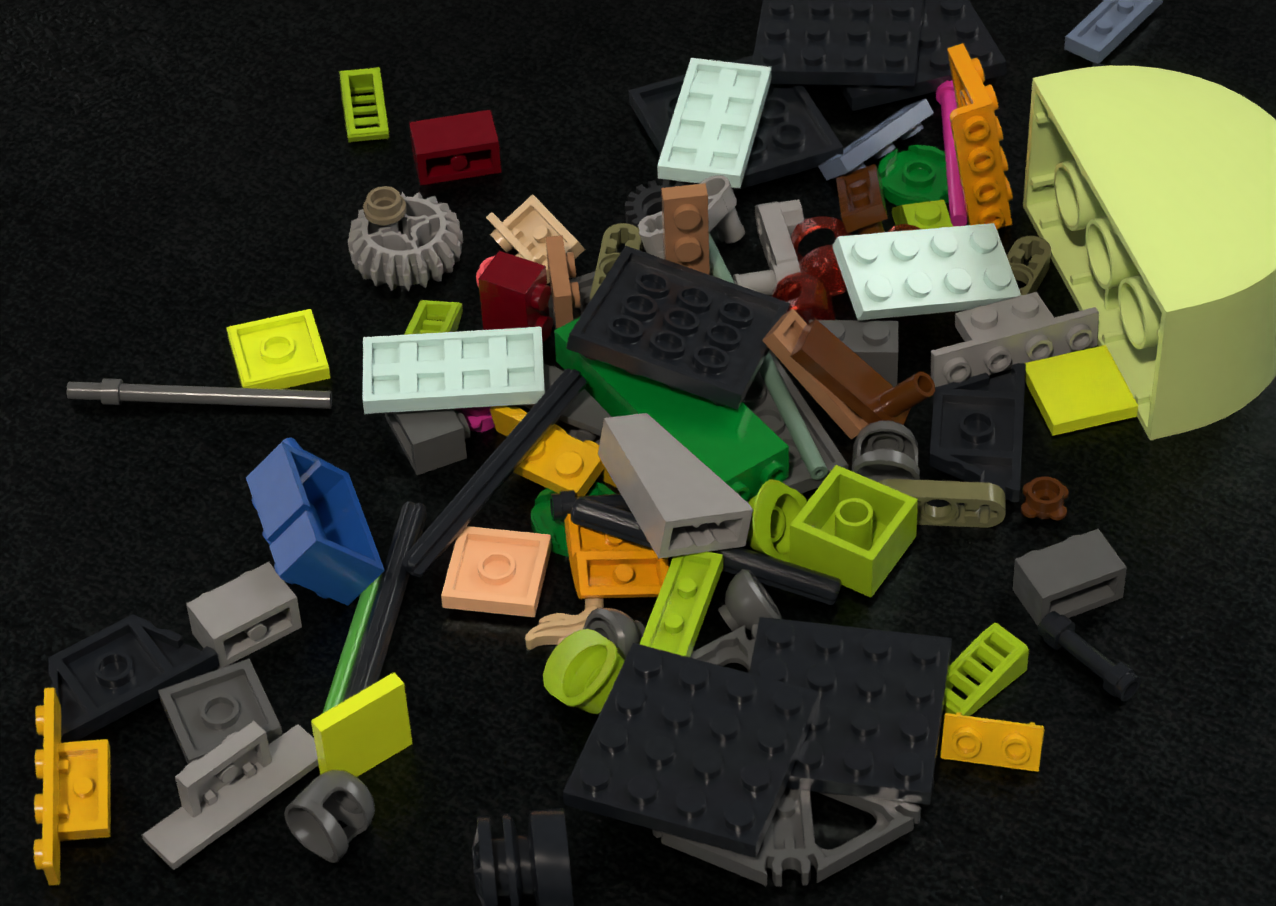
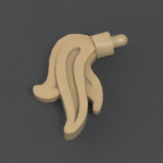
M585 599V610L579 615L556 613L541 618L539 625L532 628L525 636L527 650H532L541 645H559L570 634L583 630L588 615L597 608H604V599Z

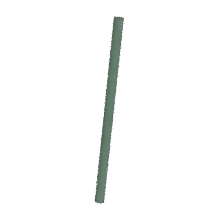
M709 232L710 273L714 277L735 284ZM768 352L759 372L811 478L815 480L821 479L827 475L828 469Z

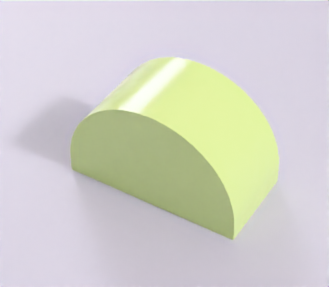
M1097 66L1033 78L1023 208L1039 237L1050 244L1051 259L1079 311L1096 307L1098 310L1097 344L1098 346L1106 345L1138 404L1137 417L1148 438L1154 440L1198 429L1224 419L1242 409L1259 396L1276 376V119L1252 101L1219 84L1185 73L1160 68Z

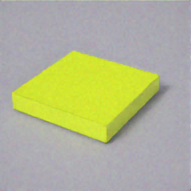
M311 309L226 327L242 388L285 389L331 378L328 362Z
M1106 345L1026 363L1025 382L1052 436L1137 417L1138 404Z
M395 673L386 676L311 721L320 775L330 770H341L358 777L412 745L405 686Z

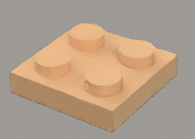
M466 526L456 538L441 594L442 607L535 617L552 548L551 535Z

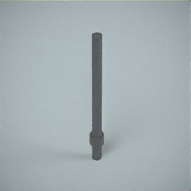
M104 378L102 383L69 381L67 384L68 399L101 400L103 405H122L123 401L321 409H331L332 391L124 384L122 379Z

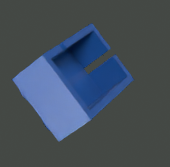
M281 442L246 477L252 495V504L258 512L263 527V536L270 545L269 547L275 562V571L285 582L289 584L296 583L314 591L322 598H331L348 606L385 571L348 472L320 459L314 463L311 455Z

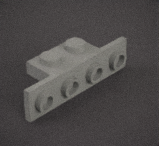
M1034 292L955 313V327L965 342L931 351V378L934 381L935 387L952 382L960 383L979 374L987 373L991 375L1009 370L1011 365L1017 363H1027L1095 347L1098 340L1099 312L1096 307L1054 318L1038 293Z
M255 721L240 731L230 734L219 746L202 758L190 762L182 772L175 776L182 807L142 834L143 840L175 870L316 768L319 764L314 738L297 724L268 744L266 731Z

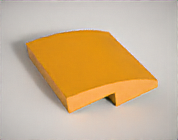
M571 514L566 516L564 524L568 555L579 599L658 597L669 569L668 557L658 558L653 548L575 524L571 521Z

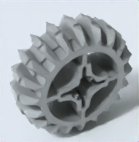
M402 191L401 196L406 203V213L401 220L391 225L371 223L364 216L363 209L359 210L358 218L351 221L348 239L351 261L355 269L361 272L363 279H372L376 287L387 283L391 291L397 286H405L409 291L411 285L416 284L426 288L428 280L431 279L441 282L442 274L453 272V265L460 261L462 253L461 244L463 243L460 222L457 219L456 213L451 212L448 203L439 204L435 196L423 199L420 192L413 197H406Z

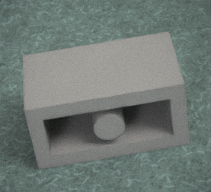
M270 562L247 571L238 578L212 591L205 592L198 598L186 603L192 634L203 648L208 646L216 651L220 665L218 666L219 669L302 627L297 596L285 581L279 577Z

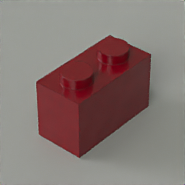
M491 110L409 122L412 152L420 185L501 173L499 141Z
M499 251L478 278L483 330L542 327V339L545 342L550 336L553 327V319L549 315L551 288L547 285L546 266Z

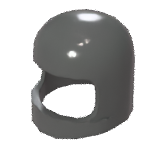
M885 420L870 423L861 429L853 444L852 472L876 482L885 479L919 480L918 443L911 430L900 423Z
M330 770L315 778L286 807L284 815L292 834L304 847L325 860L335 863L347 853L348 843L358 834L365 831L371 824L375 805L368 788L356 776L346 771ZM338 820L343 821L348 826L342 829Z

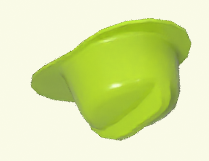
M770 479L762 485L757 495L748 502L753 512L746 543L758 553L791 563L790 524L805 506L807 500L797 490L779 480Z
M590 629L575 631L559 643L547 660L543 673L544 686L551 695L565 705L577 707L587 713L600 714L625 660L617 652L616 645L598 632Z

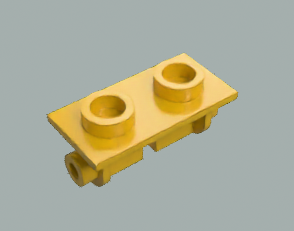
M956 712V714L945 713L940 758L1039 772L1044 726L1035 725V722L1023 724L964 716L961 712Z

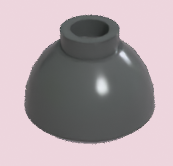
M746 569L739 571L731 580L726 590L725 604L718 608L722 618L732 631L745 624L746 629L752 631L753 624L758 625L760 617L781 619L777 606L764 586L750 570Z
M597 608L588 615L584 625V629L594 630L613 642L618 649L617 652L624 660L632 644H640L645 631V627L640 621L633 620L626 613L613 608Z

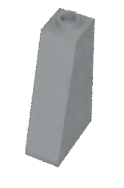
M647 413L604 418L598 456L658 558L744 547L746 545L753 512L752 507L747 501Z

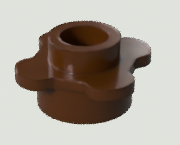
M1047 476L1035 478L1023 486L1026 502L1021 505V512L1028 518L1038 517L1041 519L1061 520L1067 515V508L1063 504L1064 499L1068 497L1069 491L1066 486L1062 485L1055 478Z

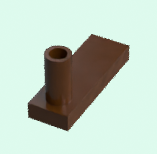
M876 164L837 177L841 218L847 233L857 230L859 235L885 233L881 221L888 219L881 177Z
M817 319L804 327L790 356L868 424L885 420L904 425L910 409L931 397L935 392L934 381L925 372H917L893 387Z

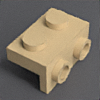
M533 194L503 222L493 212L486 217L496 228L490 235L506 253L514 248L518 252L515 256L546 266L547 284L550 283L546 237L563 235L565 253L573 252L574 259L585 250L578 240Z

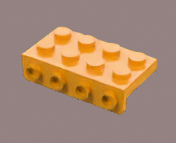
M962 43L947 48L957 104V109L950 113V123L968 225L995 223L996 229L1012 225L1009 201L1013 200V195L1008 179L1004 175V171L1008 170V164L1004 151L999 144V141L1003 140L1002 129L994 113L999 108L998 101L992 85L984 86L983 84L985 76L979 59L977 57L971 59Z

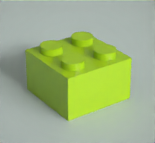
M835 465L790 524V562L837 577L841 580V585L872 598L916 538L918 499Z

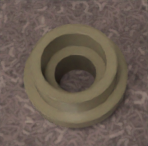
M387 186L375 188L368 193L363 204L364 216L371 223L391 225L404 217L406 213L405 200L395 188Z

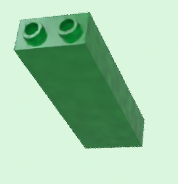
M579 318L554 330L556 362L564 370L569 368L579 371L587 381L585 390L612 417L647 413L745 501L756 496L762 485L768 480L772 479L783 482L789 478V446L743 402L738 410L728 406H720L714 404L709 399L684 390L672 389L664 383L641 375L630 374L622 368L599 360L585 358L580 353L566 349L569 334Z

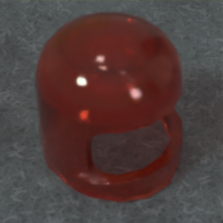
M819 216L807 218L799 223L791 234L803 286L812 294L822 297L841 295L847 291L832 245L816 248L804 257L798 253L797 249L802 238L814 230L821 228L831 229L836 239L838 236H850L853 233H847L844 223L833 217Z
M797 272L787 275L777 283L772 291L771 297L791 303L788 311L794 309L803 320L807 321V324H809V320L815 319L836 320L829 285L818 275L809 272Z

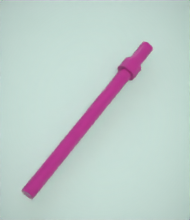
M946 81L937 88L936 99L941 104L949 212L952 225L955 227L967 224V212L950 123V113L957 109L953 81Z

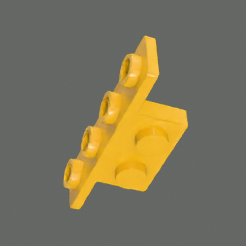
M517 406L490 407V413L497 432L508 436L527 414V412ZM556 424L549 429L513 471L556 493L562 490H574L575 497L585 496L596 479L616 487L598 456L599 445L590 440L583 442L568 435L564 429Z
M54 687L44 688V705L36 706V728L38 735H44V747L35 751L37 779H43V794H35L34 808L37 824H43L42 839H35L34 861L37 870H44L49 886L60 885V841L110 837V745L108 739L61 743V706Z

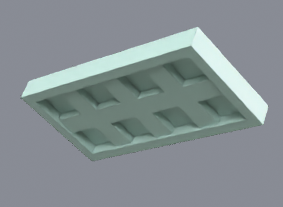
M691 58L657 165L658 178L701 183L711 176L722 175L728 178L731 187L741 188L771 82V67Z
M995 223L838 236L832 245L858 321L963 311L1021 295Z
M542 327L363 337L364 414L536 404L545 394Z

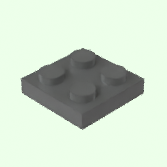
M250 659L158 690L161 704L187 764L202 758L219 746L227 736L240 731L253 721L266 731L268 744L283 735L281 725Z

